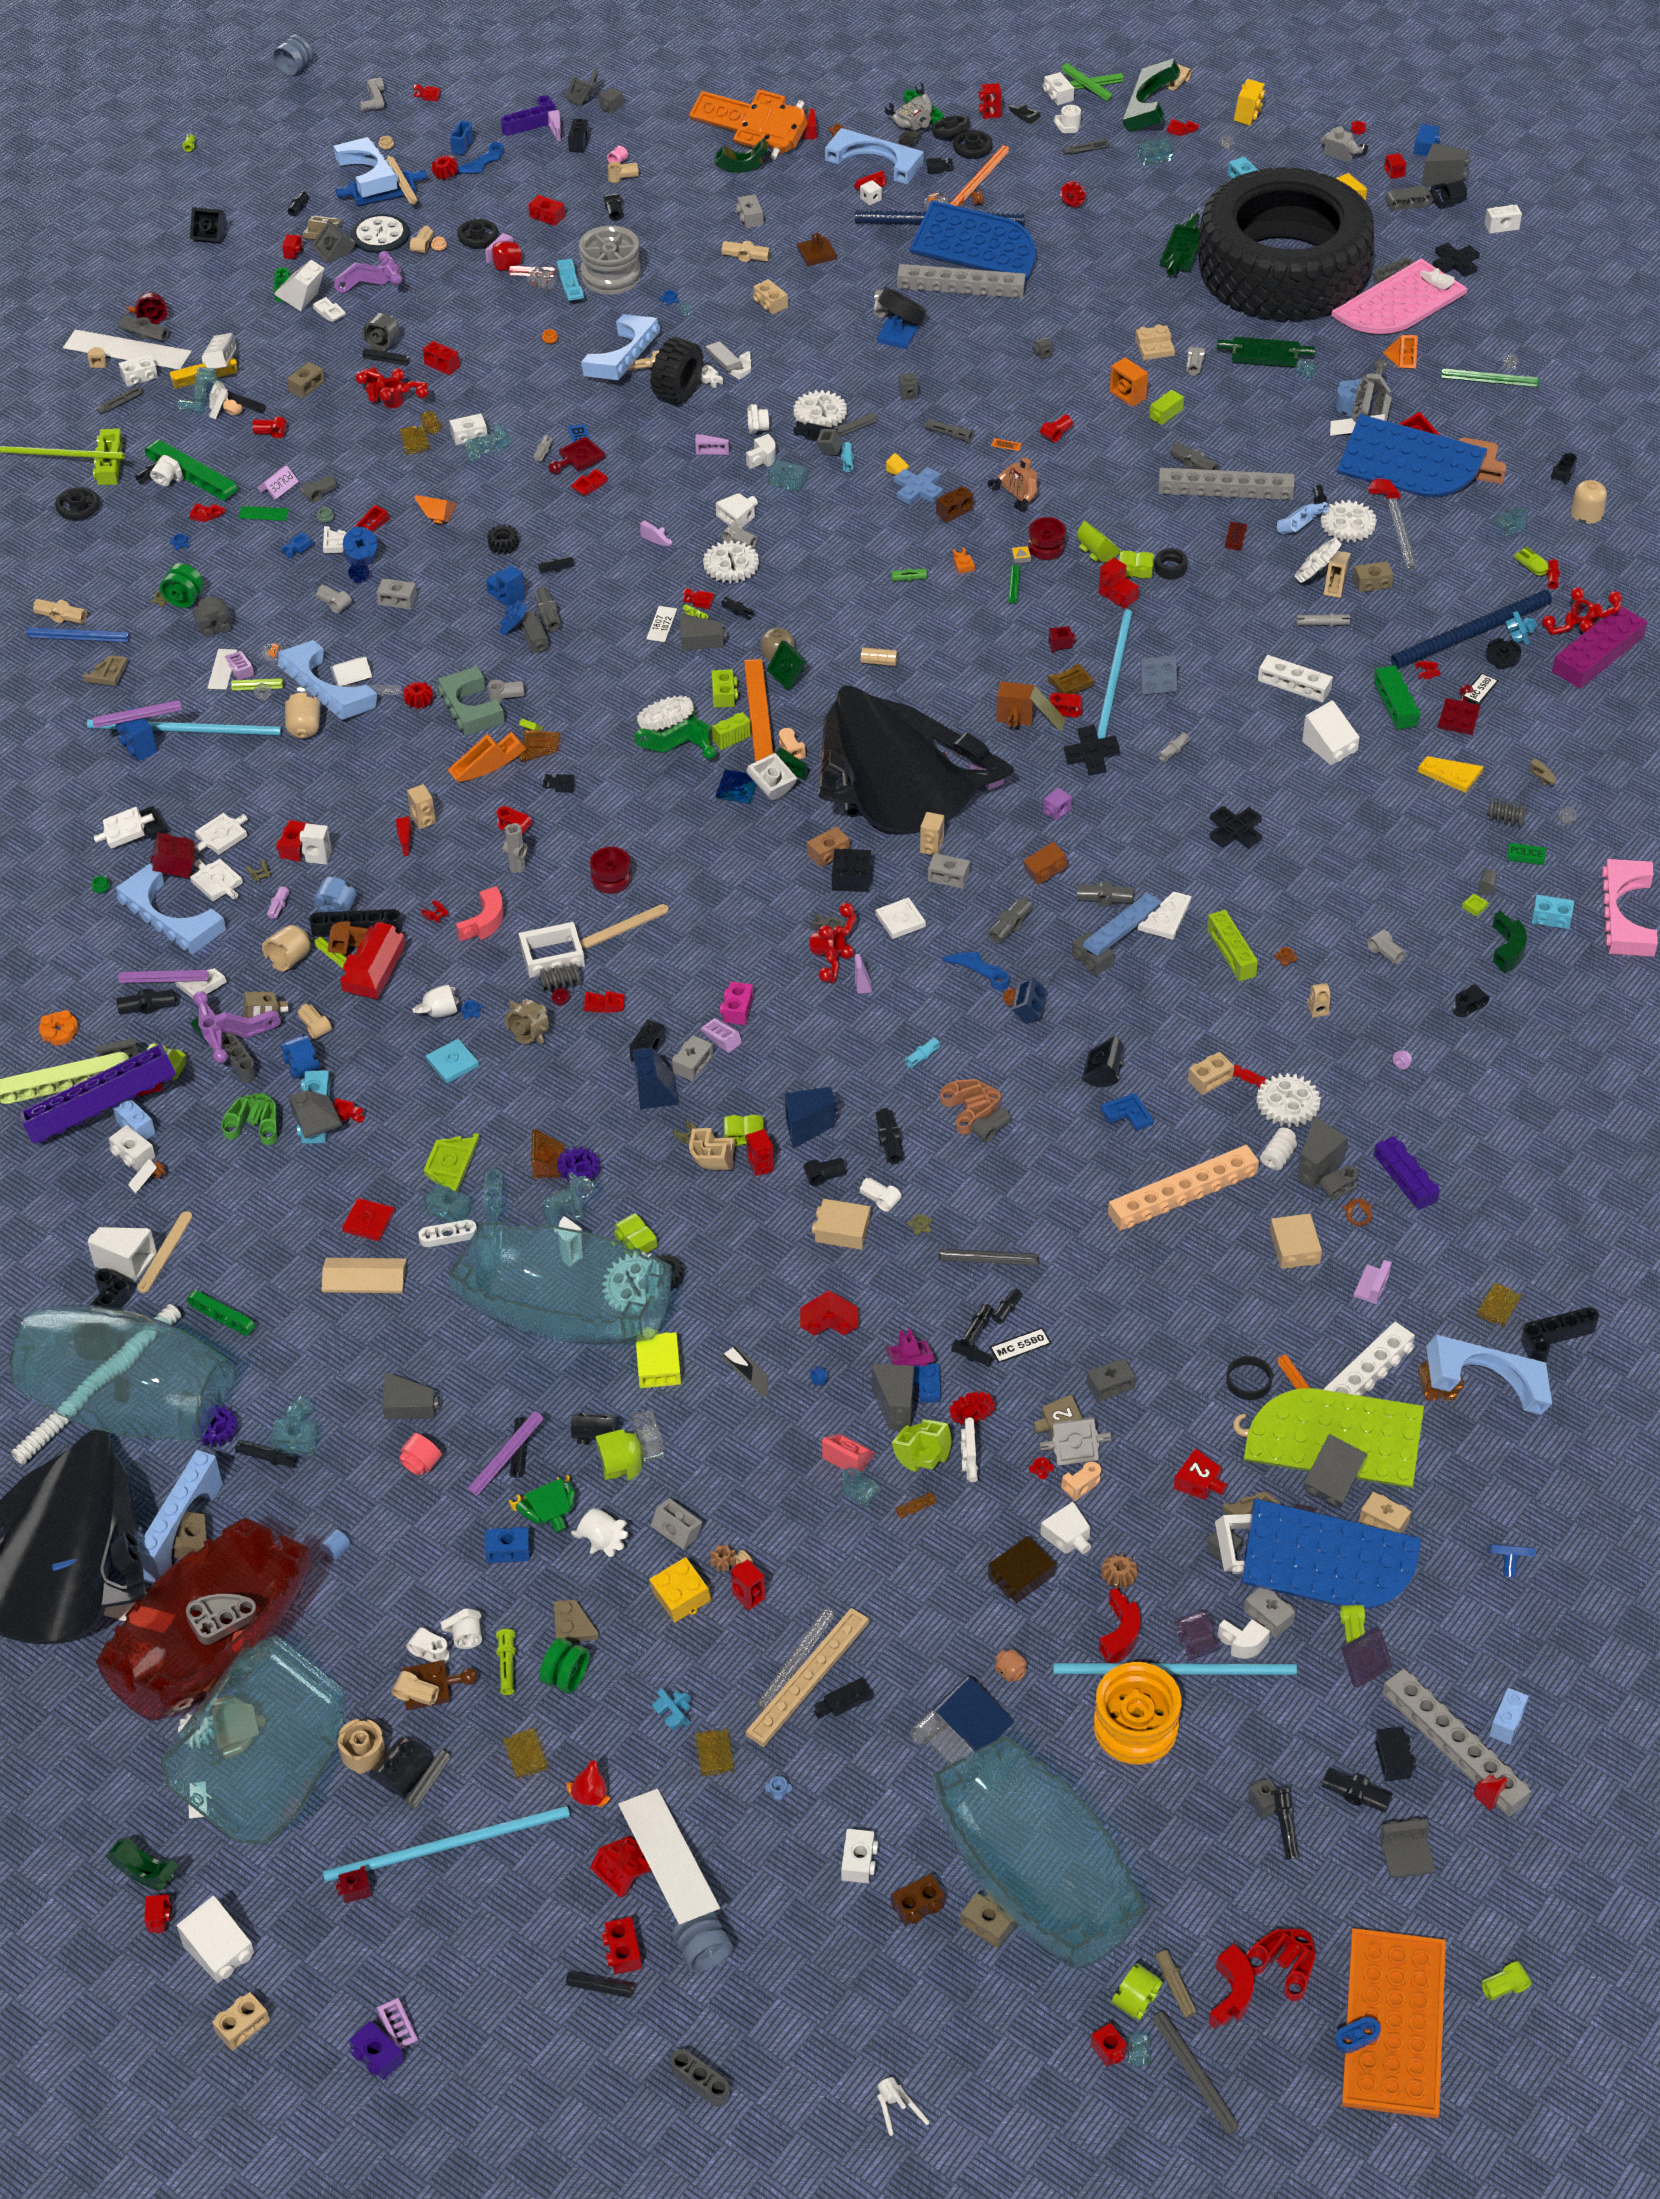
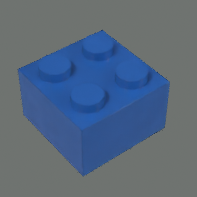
M145 718L115 724L120 734L118 739L121 745L126 746L129 754L138 761L157 753L152 727Z

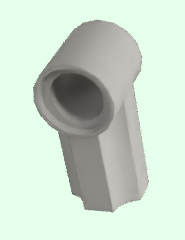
M883 290L875 291L874 315L878 318H883L888 313V309L878 302Z
M1189 346L1186 372L1190 375L1196 376V374L1200 373L1202 363H1204L1205 348Z
M732 522L721 533L722 539L727 544L731 540H733V543L739 541L741 545L746 543V547L751 545L753 549L757 542V536L744 531L741 525L736 522Z
M321 585L316 593V597L329 604L335 613H340L352 603L350 596L346 592L341 591L338 593L328 586Z
M492 680L489 682L490 701L497 699L501 703L505 698L524 696L522 681L503 683L501 680Z
M1386 930L1379 931L1367 940V945L1372 952H1380L1396 965L1405 957L1406 951L1392 941L1390 933Z

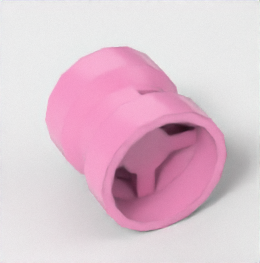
M617 146L614 151L607 155L609 163L618 162L621 164L622 161L628 158V152L623 146Z

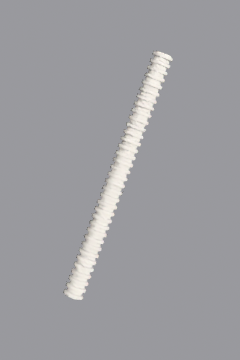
M168 1304L162 1310V1313H158L157 1317L153 1318V1321H150L148 1325L144 1326V1329L140 1330V1333H137L131 1339V1342H127L126 1346L122 1347V1350L113 1355V1359H109L108 1363L104 1364V1367L96 1371L95 1376L92 1375L90 1380L85 1382L86 1384H82L81 1388H78L72 1394V1397H68L67 1401L63 1402V1406L60 1405L58 1410L53 1412L54 1414H50L49 1418H46L44 1423L39 1425L40 1427H36L35 1431H32L30 1436L26 1437V1440L21 1441V1445L18 1444L16 1449L12 1450V1456L21 1464H26L27 1460L31 1459V1455H35L36 1451L41 1450V1447L45 1446V1442H49L50 1438L58 1434L59 1429H63L64 1425H67L73 1419V1416H77L78 1412H81L82 1408L87 1406V1403H91V1399H95L96 1395H99L105 1389V1386H109L110 1382H113L114 1378L123 1372V1369H127L128 1365L132 1364V1361H135L137 1357L141 1356V1353H144L150 1347V1344L158 1340L159 1336H162L163 1332H166L172 1326V1323H176L177 1319L181 1318L180 1311L174 1305Z

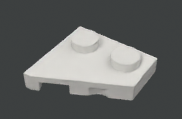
M215 380L209 394V408L212 409L209 417L216 419L223 401L228 397V390L222 382Z
M324 526V553L343 552V538L346 532L341 530L334 532L330 530V527Z
M214 968L208 970V981L175 982V984L193 999L196 992L203 991L208 994L226 983L224 975Z

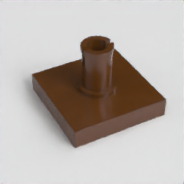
M813 233L811 235L812 240L797 243V250L807 266L837 260V254L827 237H822L820 233Z

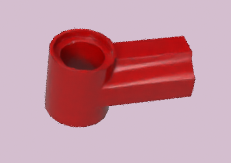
M1065 414L1052 423L1045 422L1040 429V434L1052 442H1057L1062 433L1073 426V421L1069 415Z
M280 416L274 417L273 420L253 419L252 430L254 434H270L274 438H282L287 421Z

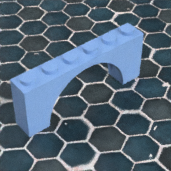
M843 128L837 132L825 147V161L840 164L846 158L857 154L869 153L884 156L895 164L894 181L905 184L911 181L923 165L924 151Z
M368 137L333 146L335 159L340 166L366 164L375 167L368 173L355 177L357 190L362 198L397 189V174L393 172L392 167H389L388 161L384 160L383 154H380L379 149L375 147L374 142H371Z
M622 314L616 321L618 336L631 339L632 342L613 352L587 354L581 361L583 376L619 380L659 334L660 325L658 324V319Z
M314 640L279 651L278 666L309 693L317 697L323 705L341 720L376 708L377 693L367 684L358 687L335 686L318 679L311 672L315 666L322 664L324 649Z
M150 863L116 887L117 899L120 904L126 905L134 914L141 916L146 923L153 925L158 932L164 933L170 941L176 942L181 949L187 950L192 955L226 931L224 917L213 909L188 918H173L157 912L151 904L155 894L164 886L162 872L152 871Z
M1436 1335L1426 1346L1431 1386L1433 1388L1450 1392L1461 1381L1462 1366L1481 1365L1494 1370L1511 1384L1520 1398L1524 1411L1542 1415L1552 1405L1545 1362Z
M196 1450L139 1543L144 1579L163 1585L172 1570L173 1542L185 1511L197 1496L213 1501L223 1484L216 1456Z

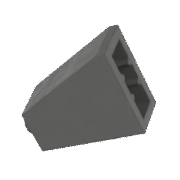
M679 614L682 650L724 647V640H727L726 629L723 630L722 622Z
M385 1373L382 1405L384 1419L435 1418V1410L439 1409V1398L435 1397L434 1389L390 1373Z

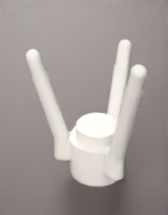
M893 2077L886 2078L879 2083L878 2090L880 2094L877 2098L881 2103L890 2136L893 2135V2129L886 2104L887 2101L890 2104L897 2102L902 2109H905L906 2106L901 2099L902 2097L916 2115L926 2125L929 2124L928 2119L907 2096L901 2085L896 2083Z

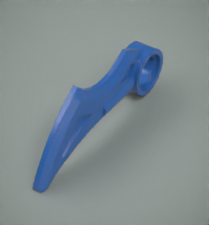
M500 142L490 143L488 146L489 151L477 159L459 166L457 169L458 173L482 172L483 167L488 162L498 160L504 154L503 144Z
M961 952L942 957L943 962L967 967L991 980V987L996 990H1004L1009 986V974L1003 971L1001 966L985 963L980 958L979 952ZM998 978H1002L1005 981L996 982L995 980Z

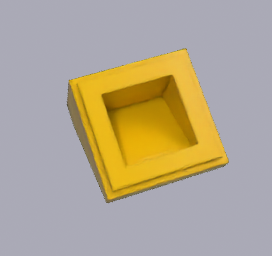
M896 453L886 461V471L895 475L903 469L907 470L909 468V465Z

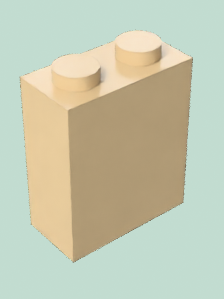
M823 1199L822 1205L818 1206L816 1212L818 1220L817 1222L814 1221L812 1226L815 1242L862 1250L870 1222V1206Z
M1311 1214L1271 1219L1270 1234L1281 1269L1320 1264L1322 1250Z

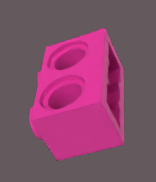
M730 981L729 988L725 989L724 992L725 1002L721 1003L720 1014H723V1022L746 1025L753 1000V985Z

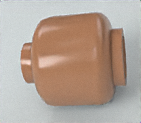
M1011 1649L1007 1652L1002 1650L996 1656L995 1670L1005 1681L1018 1682L1027 1673V1661L1016 1650Z

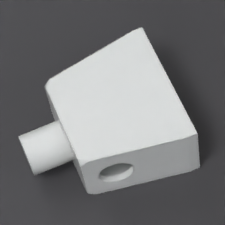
M737 493L716 502V516L728 525L736 522L741 527H744L755 516L754 506L758 504L757 499L754 496L746 499Z
M1073 1502L1041 1522L1040 1535L1062 1552L1069 1553L1077 1548L1081 1554H1086L1091 1549V1544L1087 1541L1090 1538V1526Z

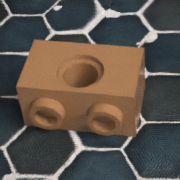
M837 826L807 841V855L819 867L833 861L834 849H850V839Z

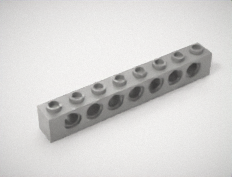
M900 264L897 275V288L1023 298L1026 274Z
M1160 468L1158 494L1293 500L1294 474Z
M1403 1668L1384 1683L1382 1695L1476 1786L1490 1774L1494 1775L1496 1779L1501 1777L1507 1779L1506 1786L1510 1789H1504L1499 1794L1497 1806L1508 1817L1512 1816L1529 1802L1531 1794L1529 1786L1524 1781H1520L1513 1774L1511 1768L1504 1765L1492 1750H1488L1481 1743L1478 1736L1468 1731L1464 1723L1456 1719L1444 1704H1440L1434 1698L1432 1692L1424 1688L1413 1674H1409Z

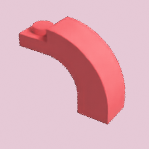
M497 886L479 892L481 906L484 910L478 916L456 924L457 936L460 941L477 935L482 940L499 928L504 913L501 893Z

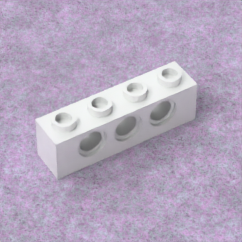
M233 333L216 335L212 338L202 355V361L206 365L207 370L227 366L236 350Z
M1270 655L1266 656L1259 667L1258 681L1322 703L1331 691L1333 680L1332 676Z

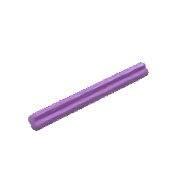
M180 700L93 717L92 721L94 727L98 728L181 711L182 706Z
M208 970L120 972L118 979L120 983L208 981L209 972Z
M534 1411L472 1482L468 1487L472 1494L475 1496L480 1494L541 1423L543 1417L540 1413Z

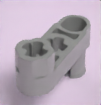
M382 78L366 80L367 89L372 100L360 102L361 111L383 109L384 101L380 93L384 91Z

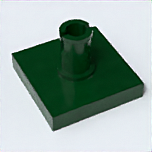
M781 641L766 670L785 689L791 690L800 672L804 671L807 660L787 641Z

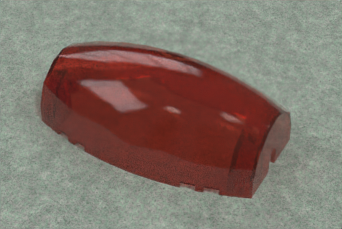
M246 1517L221 1530V1536L213 1541L210 1538L204 1541V1547L196 1553L193 1550L190 1551L148 1588L146 1597L135 1602L126 1613L125 1622L122 1626L117 1625L114 1630L115 1636L111 1642H106L96 1661L101 1676L112 1692L127 1707L141 1717L152 1721L170 1716L211 1694L250 1663L273 1638L286 1620L300 1596L311 1571L312 1557L309 1547L282 1534L279 1536L281 1547L275 1541L271 1529ZM234 1594L248 1597L255 1602L256 1617L251 1623L209 1645L202 1644L198 1640L187 1620L186 1607L188 1604L205 1596ZM245 1607L241 1609V1612L244 1614L250 1613L251 1608ZM198 1610L191 1613L193 1617H198L202 1614ZM224 1618L221 1623L230 1624L232 1619ZM206 1629L203 1633L210 1634L211 1630L208 1632V1629Z

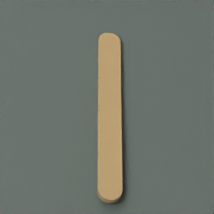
M661 904L581 940V947L589 948L662 916L668 912V906Z
M185 1211L179 1216L138 1284L137 1288L140 1293H147L152 1287L191 1222L192 1214Z

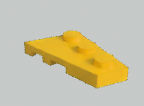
M1427 756L1418 767V772L1466 793L1483 772L1484 766Z

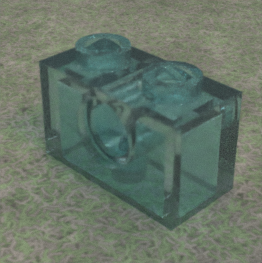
M1168 137L1138 142L1137 155L1143 165L1169 161L1173 157V146Z
M775 460L768 471L769 485L800 493L807 482V468Z
M438 1183L424 1199L425 1211L449 1223L465 1220L472 1212L471 1199L468 1196L457 1193L451 1188Z
M275 1418L270 1437L272 1449L278 1448L282 1452L314 1455L319 1436L317 1422Z

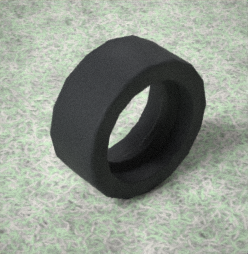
M1163 549L1156 554L1155 572L1165 579H1178L1186 573L1187 556L1178 549ZM1166 561H1174L1179 563L1180 565L1170 567L1162 563Z

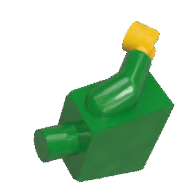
M566 1475V1480L564 1481L557 1477V1480L525 1493L523 1501L520 1495H516V1502L509 1500L513 1511H518L533 1523H539L541 1527L551 1523L555 1533H559L567 1529L563 1518L568 1516L570 1509L573 1508L575 1491L570 1483L569 1475Z

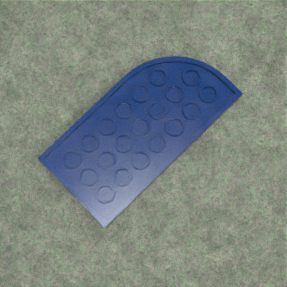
M931 200L910 246L911 253L980 270L1026 274L1025 281H1028L1036 260V250L1032 236L1016 221Z
M1359 414L1337 468V473L1367 482H1372L1374 479H1388L1397 490L1423 497H1440L1461 490L1476 477L1487 454V448Z
M1254 1499L1240 1583L1341 1607V1605H1364V1609H1371L1388 1603L1407 1587L1417 1567L1421 1538Z

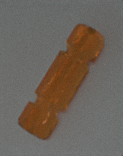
M932 1492L924 1494L923 1498L920 1496L906 1502L905 1506L902 1504L896 1507V1514L902 1519L908 1516V1513L911 1515L926 1508V1505L931 1506L936 1503L935 1496Z

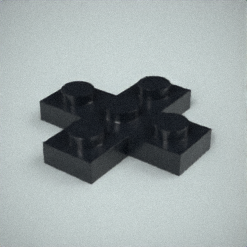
M1447 242L1435 248V254L1440 258L1433 261L1432 266L1439 268L1441 272L1447 273L1455 269L1464 277L1477 272L1478 266L1472 261L1479 259L1480 253L1469 245L1456 250Z
M1095 725L1077 728L1080 743L1063 747L1067 765L1085 761L1088 776L1106 772L1103 757L1120 754L1116 735L1098 739Z
M1222 806L1210 814V820L1219 826L1210 832V839L1222 848L1235 839L1248 849L1262 840V835L1252 828L1262 821V816L1252 808L1248 807L1235 815L1225 806Z

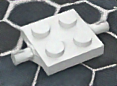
M137 807L128 809L104 819V832L94 836V840L98 843L107 839L110 848L122 845L144 836V824L154 821L152 813L141 817Z
M222 813L196 830L195 835L202 842L194 846L195 850L199 853L208 847L220 855L247 837L246 830L240 826L248 820L246 815L242 814L237 819H233Z
M200 859L195 862V866L200 870L190 877L191 882L209 899L215 901L225 894H228L232 899L238 897V893L233 889L243 883L242 878L221 859L207 865Z
M966 1418L965 1429H961L962 1471H966V1478L969 1482L977 1481L978 1470L976 1466L973 1418Z

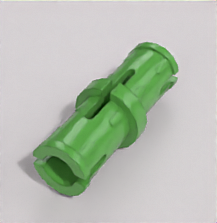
M907 568V570L891 571L892 582L904 580L911 582V580L927 579L926 568L913 570Z

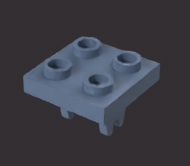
M1175 655L1140 659L1142 695L1177 691Z

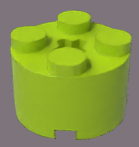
M1136 1963L1119 1986L1120 1992L1118 1994L1115 1993L1111 2003L1132 2018L1140 2021L1146 2013L1150 2002H1153L1159 1994V1989L1163 1982L1156 1975Z

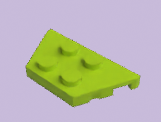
M475 1133L473 1137L461 1139V1136L451 1139L436 1140L425 1165L424 1175L453 1196H456L480 1140L479 1134Z

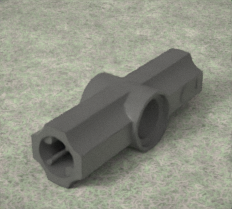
M125 315L121 318V329L138 333L141 339L155 338L165 341L168 338V328L152 324L149 318L136 319Z
M1176 442L1170 450V455L1183 461L1188 469L1218 470L1219 464L1206 458L1200 449L1193 451Z
M539 587L534 592L539 617L543 619L547 630L555 632L561 627L556 603L551 599L548 589Z
M1108 881L1100 882L1098 885L1078 884L1077 900L1097 901L1101 906H1109L1112 902L1133 903L1134 887H1118Z
M1025 897L1019 898L1009 910L1004 909L1001 912L998 922L988 932V937L993 943H1002L1012 931L1016 932L1020 928L1023 918L1032 910V904Z

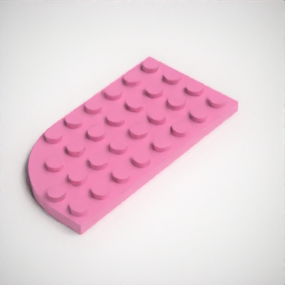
M1419 259L1349 300L1346 304L1332 310V317L1351 329L1374 334L1399 332L1413 326L1465 295L1467 288L1454 280L1455 283L1445 290L1432 285L1421 277L1420 272L1423 270L1432 272L1436 268L1423 259Z

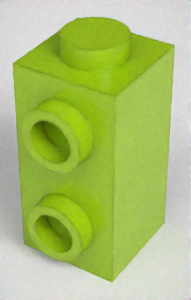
M1170 390L1150 405L1149 418L1163 425L1183 410L1184 396Z

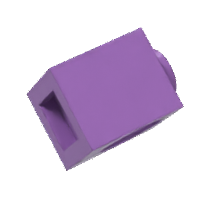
M1057 788L1044 798L1043 812L1058 820L1071 810L1072 796Z

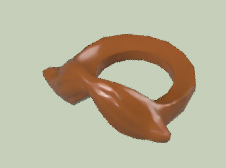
M1352 1199L1345 1206H1342V1209L1346 1211L1347 1220L1355 1226H1364L1372 1219L1370 1209L1373 1205H1370L1364 1199ZM1356 1203L1360 1204V1208L1363 1209L1367 1216V1219L1363 1222H1356L1351 1217Z

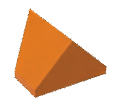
M1401 335L1383 354L1399 368L1416 369L1418 335Z

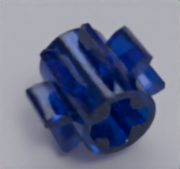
M359 561L356 564L352 563L348 570L350 579H353L355 583L366 581L370 574L368 566L364 565V562Z

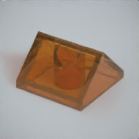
M535 1128L532 1130L531 1145L533 1178H561V1172L557 1171V1161L560 1158V1153H564V1145Z

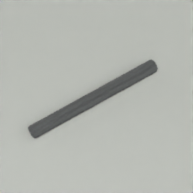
M1159 2012L1153 2017V2022L1227 2134H1233L1238 2130V2123L1165 2013Z

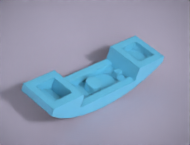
M572 258L557 261L560 280L567 300L584 298Z

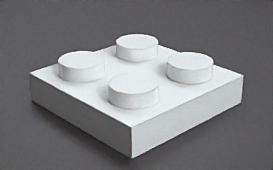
M909 897L875 910V915L892 939L926 927V921Z

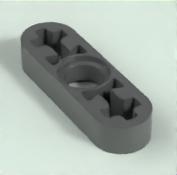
M1402 258L1380 267L1374 271L1373 279L1375 282L1380 283L1413 264L1414 261L1410 258Z

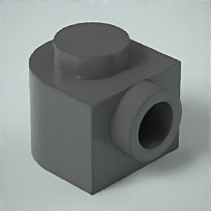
M1048 337L1034 341L1032 346L1033 352L1041 360L1053 356V344Z

